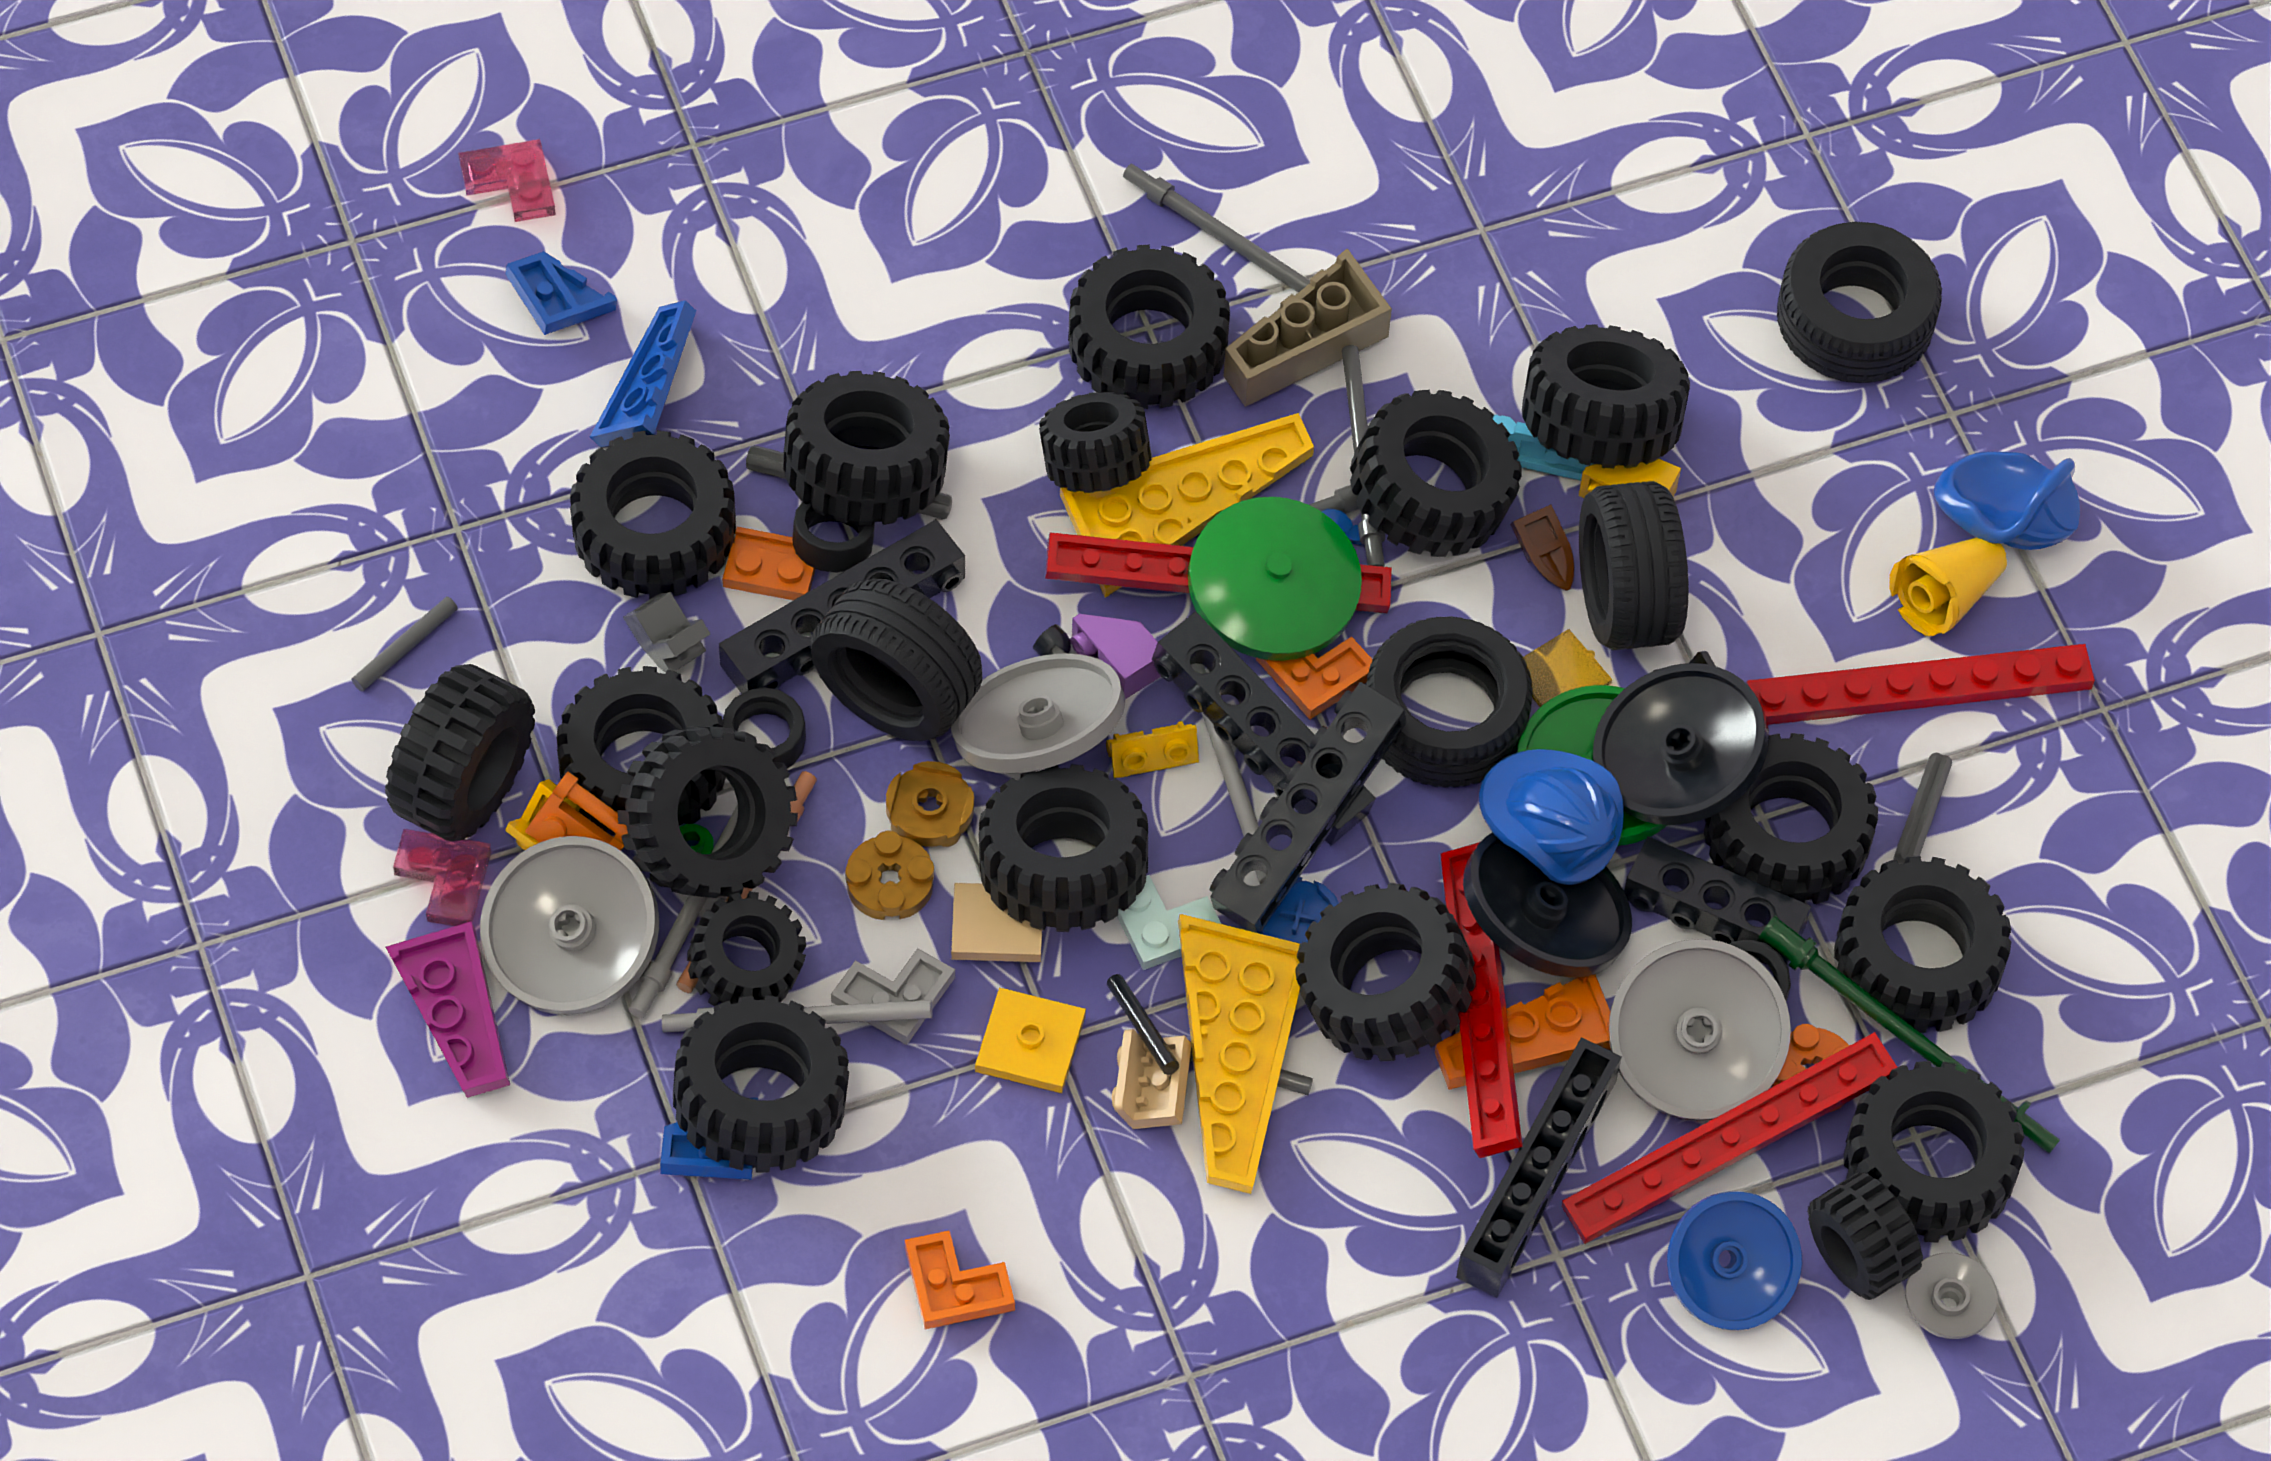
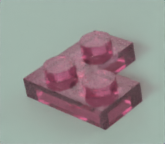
M540 139L458 153L466 196L508 189L515 222L556 215Z
M403 829L393 865L394 875L434 882L426 910L427 922L457 926L468 922L473 923L491 856V845L466 839L450 842L432 833Z

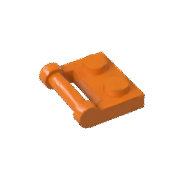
M569 771L560 780L525 830L527 834L538 842L559 837L580 836L606 842L620 851L624 847L621 836L628 833L626 825L618 824V813L577 784L579 779ZM568 798L615 832L616 835L613 837L564 802V799Z

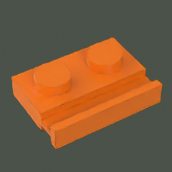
M742 527L736 528L734 543L730 549L722 578L723 587L789 600H795L810 591L816 569L805 564L796 555L792 537Z

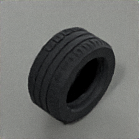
M1655 481L1597 486L1585 496L1579 520L1580 573L1585 606L1593 633L1600 644L1611 650L1669 645L1679 638L1685 629L1689 595L1685 540L1674 498L1668 488Z
M872 578L851 584L812 634L811 655L813 664L827 688L844 706L859 718L894 737L921 742L943 736L981 687V657L965 629L936 602L901 583L887 579Z
M1453 616L1431 617L1426 620H1419L1397 630V633H1393L1379 647L1377 654L1373 657L1366 683L1368 687L1405 709L1407 723L1382 757L1385 763L1393 767L1397 773H1401L1402 776L1411 778L1415 782L1425 785L1429 784L1434 787L1454 788L1480 783L1498 762L1517 753L1520 737L1530 718L1533 688L1532 678H1530L1531 674L1529 669H1527L1526 661L1523 660V656L1517 651L1515 645L1510 643V640L1506 637H1503L1500 632L1485 626L1483 623ZM1436 673H1453L1468 677L1481 686L1493 702L1494 711L1484 722L1472 728L1446 732L1428 727L1413 717L1403 703L1401 694L1413 681L1424 676Z

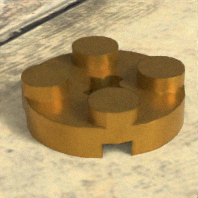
M924 761L914 764L912 770L906 771L903 775H901V772L897 774L888 786L886 814L891 824V830L898 833L899 836L912 839L925 847H949L958 842L960 835L967 830L973 818L974 793L971 786H968L967 782L962 779V774L951 765L936 761ZM928 797H935L936 804L941 807L934 811H926L918 803L926 802Z
M882 831L875 838L860 844L848 859L845 880L849 898L859 911L871 918L885 920V916L893 917L898 915L899 919L908 918L919 912L930 900L934 880L933 862L927 851L917 842L907 837L899 836L894 831ZM887 870L896 871L900 881L895 883L890 880L883 884L880 882L882 872Z

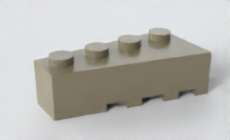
M1347 248L1337 256L1336 262L1327 270L1321 269L1310 278V284L1295 296L1291 294L1280 303V308L1268 318L1263 317L1225 348L1223 376L1246 407L1342 360V349L1345 346L1354 345L1361 351L1389 337L1392 308Z

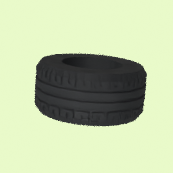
M1855 221L1820 229L1804 239L1796 247V250L1793 251L1788 259L1784 270L1777 303V321L1783 339L1788 344L1789 349L1793 351V354L1800 358L1804 364L1820 374L1836 380L1870 383L1900 375L1921 359L1922 354L1927 351L1935 330L1942 302V287L1938 271L1935 269L1936 266L1931 261L1929 255L1915 241L1890 227L1877 223ZM1843 286L1864 287L1883 296L1891 304L1894 311L1886 316L1874 319L1855 318L1833 307L1824 294L1832 289Z

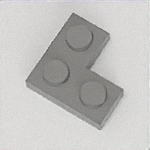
M917 948L895 980L891 981L855 960L831 993V1002L835 1005L931 1000L933 1009L955 979V969ZM925 1019L870 1021L867 1023L907 1045Z

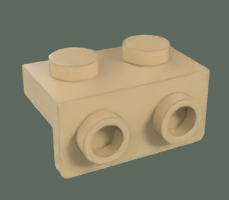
M1134 1029L1124 1030L1122 1046L1119 1047L1117 1052L1119 1072L1117 1086L1112 1091V1104L1114 1110L1132 1129L1182 1124L1192 1043L1185 1035L1163 1038L1179 1062L1178 1070L1173 1074L1166 1075L1139 1034Z

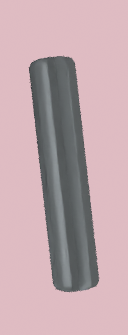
M1936 752L1932 753L1929 757L1893 858L1899 864H1904L1906 857L1920 856L1953 763L1949 756Z

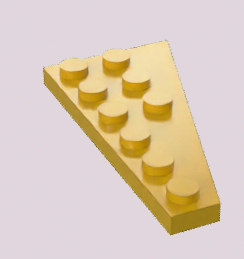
M1299 413L1153 457L1152 461L1149 462L1150 466L1147 471L1141 472L1142 476L1136 480L1129 481L1127 485L1093 493H1084V491L1073 492L1068 491L1067 488H1060V497L1077 535L1182 546L1200 534L1208 522L1218 513L1233 504L1251 499L1312 457L1314 445ZM1099 584L1105 598L1122 587Z
M1179 914L1178 928L1206 1181L1209 1184L1251 1194L1300 990L1295 971L1299 963L1296 956L1300 944Z

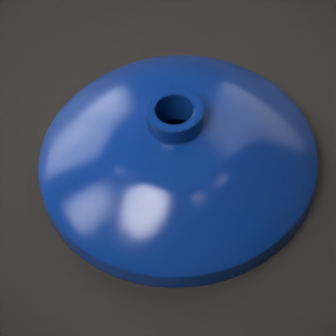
M1740 1191L1713 1194L1693 1205L1682 1216L1673 1231L1667 1254L1670 1283L1684 1308L1700 1321L1710 1326L1727 1330H1744L1757 1327L1779 1314L1796 1291L1802 1269V1252L1798 1235L1786 1214L1766 1198ZM1727 1250L1731 1260L1726 1267H1722L1719 1263V1256L1723 1251Z

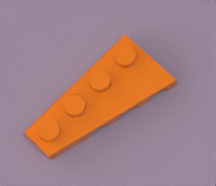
M1596 974L1578 977L1564 985L1559 982L1544 989L1542 996L1526 1004L1520 1001L1506 1008L1514 1074L1569 1060L1581 1037L1607 1050H1611L1608 1033L1610 1009ZM1458 1032L1435 1045V1055L1449 1090L1466 1086L1461 1034Z

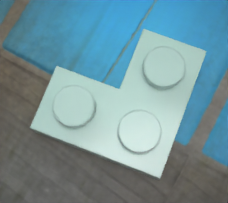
M1150 875L1146 876L1145 886L1142 892L1136 895L1135 902L1125 911L1118 909L1117 916L1143 970L1182 956L1178 928L1179 914L1221 924L1208 896L1167 911Z

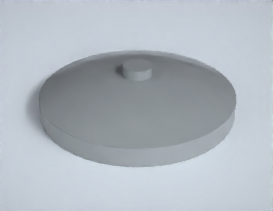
M1069 653L1038 656L1011 664L984 678L978 692L951 726V732L960 755L968 763L979 769L996 773L1038 771L1072 760L1105 739L1116 727L1123 715L1125 695L1117 673L1102 660L1087 655Z
M580 836L559 837L540 842L529 847L511 860L503 868L489 889L480 921L483 953L490 970L499 983L522 1003L542 1012L559 1015H574L594 1011L612 1003L625 994L639 980L650 963L659 932V912L656 897L644 873L626 854L616 847L597 839Z
M1691 939L1665 945L1644 957L1632 968L1614 997L1610 1011L1608 1033L1611 1052L1622 1056L1619 1073L1628 1087L1641 1100L1654 1109L1676 1118L1705 1121L1724 1114L1771 1087L1780 1074L1788 1054L1791 1025L1787 1003L1778 983L1757 959L1747 952L1724 942Z

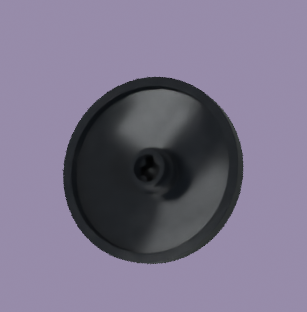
M1685 663L1671 665L1640 677L1627 686L1611 702L1596 730L1593 744L1594 762L1607 769L1617 780L1623 798L1624 812L1639 820L1653 824H1688L1706 819L1723 811L1750 788L1760 773L1768 752V722L1754 692L1735 674L1707 664Z
M1493 832L1478 844L1467 861L1463 875V887L1467 904L1475 920L1499 948L1528 967L1560 977L1578 978L1600 973L1612 965L1627 945L1632 930L1630 905L1623 888L1607 866L1585 882L1560 884L1549 879L1522 854L1501 842Z

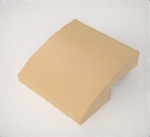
M954 884L951 960L1041 962L1042 930L1031 927L1030 922L1027 920L1020 923L1008 915V908L1004 911L999 909L991 900V895L985 891L983 884Z

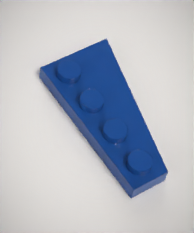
M686 300L660 306L590 435V438L599 447L609 446V441L620 436L624 440L633 438V432L645 431L646 435L655 434L697 311Z

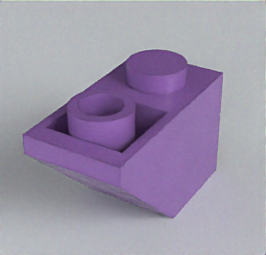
M1078 614L1072 618V637L1070 641L1076 654L1091 656L1110 665L1119 677L1125 699L1161 677L1152 660L1158 642L1141 622L1087 614Z

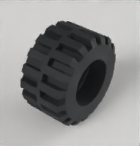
M1092 392L1077 395L1057 403L1056 407L1049 409L1045 413V417L1040 420L1039 432L1047 476L1050 481H1054L1056 486L1067 488L1068 491L1093 493L1127 485L1129 481L1136 480L1142 476L1141 472L1147 471L1150 466L1149 462L1152 461L1144 408L1141 407L1137 400L1131 399L1130 396L1125 394Z
M749 891L746 899H742L740 892L730 894L727 902L720 898L713 903L710 911L707 909L702 915L687 951V961L691 962L688 972L690 979H699L695 986L699 994L702 995L708 992L711 995L708 1003L717 1006L719 1002L724 1003L726 1001H730L731 1005L736 1004L740 997L753 996L754 1000H765L766 996L779 997V1002H781L787 996L789 990L792 989L805 961L806 955L803 952L806 948L805 936H799L803 928L799 920L791 921L789 919L792 910L786 905L781 909L776 907V898L768 895L766 901L758 899L759 892ZM736 936L752 938L759 942L767 951L770 958V966L756 971L739 968L726 956L722 942Z
M1858 1172L1810 1202L1807 1211L1808 1221L1816 1246L1836 1277L1856 1295L1862 1296L1867 1300L1875 1299L1921 1269L1923 1254L1915 1227L1897 1198L1876 1178L1874 1179L1869 1174Z

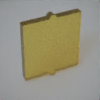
M1570 629L1523 656V660L1526 661L1527 669H1529L1531 674L1530 678H1532V697L1539 707L1553 697L1571 689L1592 685L1612 684V678L1594 658L1595 652L1587 650Z

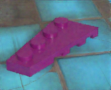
M472 922L386 946L385 948L466 1097L469 1098L510 1086L477 934Z

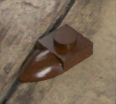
M1550 504L1513 521L1510 525L1528 563L1532 562L1536 569L1555 586L1565 591L1570 590L1574 578L1573 553L1552 505Z

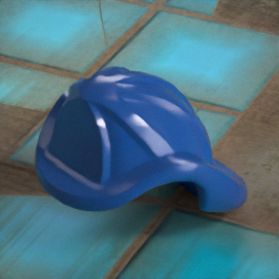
M1995 451L1974 453L1948 466L1940 474L1934 486L1935 500L1943 512L1968 533L1990 543H2003L2009 547L2022 550L2043 549L2063 542L2077 530L2079 525L2080 502L2072 480L2075 472V463L2071 458L2061 461L2051 470L2024 453Z
M1546 749L1522 751L1504 758L1492 767L1480 787V810L1493 834L1501 842L1531 861L1552 881L1560 884L1585 882L1601 872L1612 859L1623 827V798L1615 777L1598 763L1562 751Z

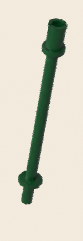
M1776 915L1761 932L1758 938L1790 961L1788 966L1795 971L1798 968L1810 970L1927 1061H1931L1932 1065L1941 1067L1942 1062L1956 1064L1955 1070L1967 1073L1968 1069L1819 956L1818 948L1815 947L1817 942L1812 938L1804 939ZM2002 1095L2000 1097L2002 1102L2008 1100ZM2024 1101L2019 1108L2012 1103L2017 1112L2014 1122L2022 1124L2024 1135L2050 1154L2060 1139L2025 1113L2031 1105L2029 1101Z

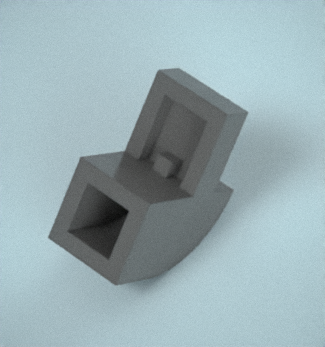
M671 592L657 594L623 616L642 649L664 672L667 670L677 671L706 652L701 640L710 635L709 630L702 619L688 621Z

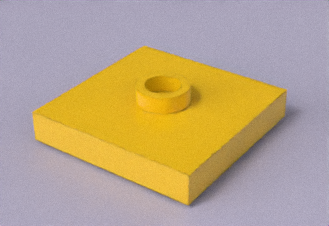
M999 987L975 1063V1072L1062 1093L1085 1020L1086 1009Z

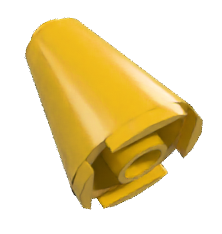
M1976 537L1904 557L1894 564L1889 574L1891 596L1893 597L1898 594L1903 607L1898 609L1900 615L1913 629L1926 636H1935L1938 633L1944 634L1952 630L2005 571L2007 567L2006 552L2001 544L1990 543Z

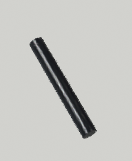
M1120 974L1112 975L1107 980V986L1163 1073L1166 1075L1175 1073L1179 1068V1062L1123 976Z

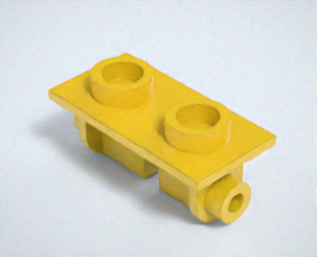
M1183 721L1177 722L1176 725L1152 729V734L1144 735L1143 731L1124 735L1117 733L1113 734V739L1106 740L1107 753L1112 758L1114 778L1199 762L1196 725L1192 726V724L1184 725Z

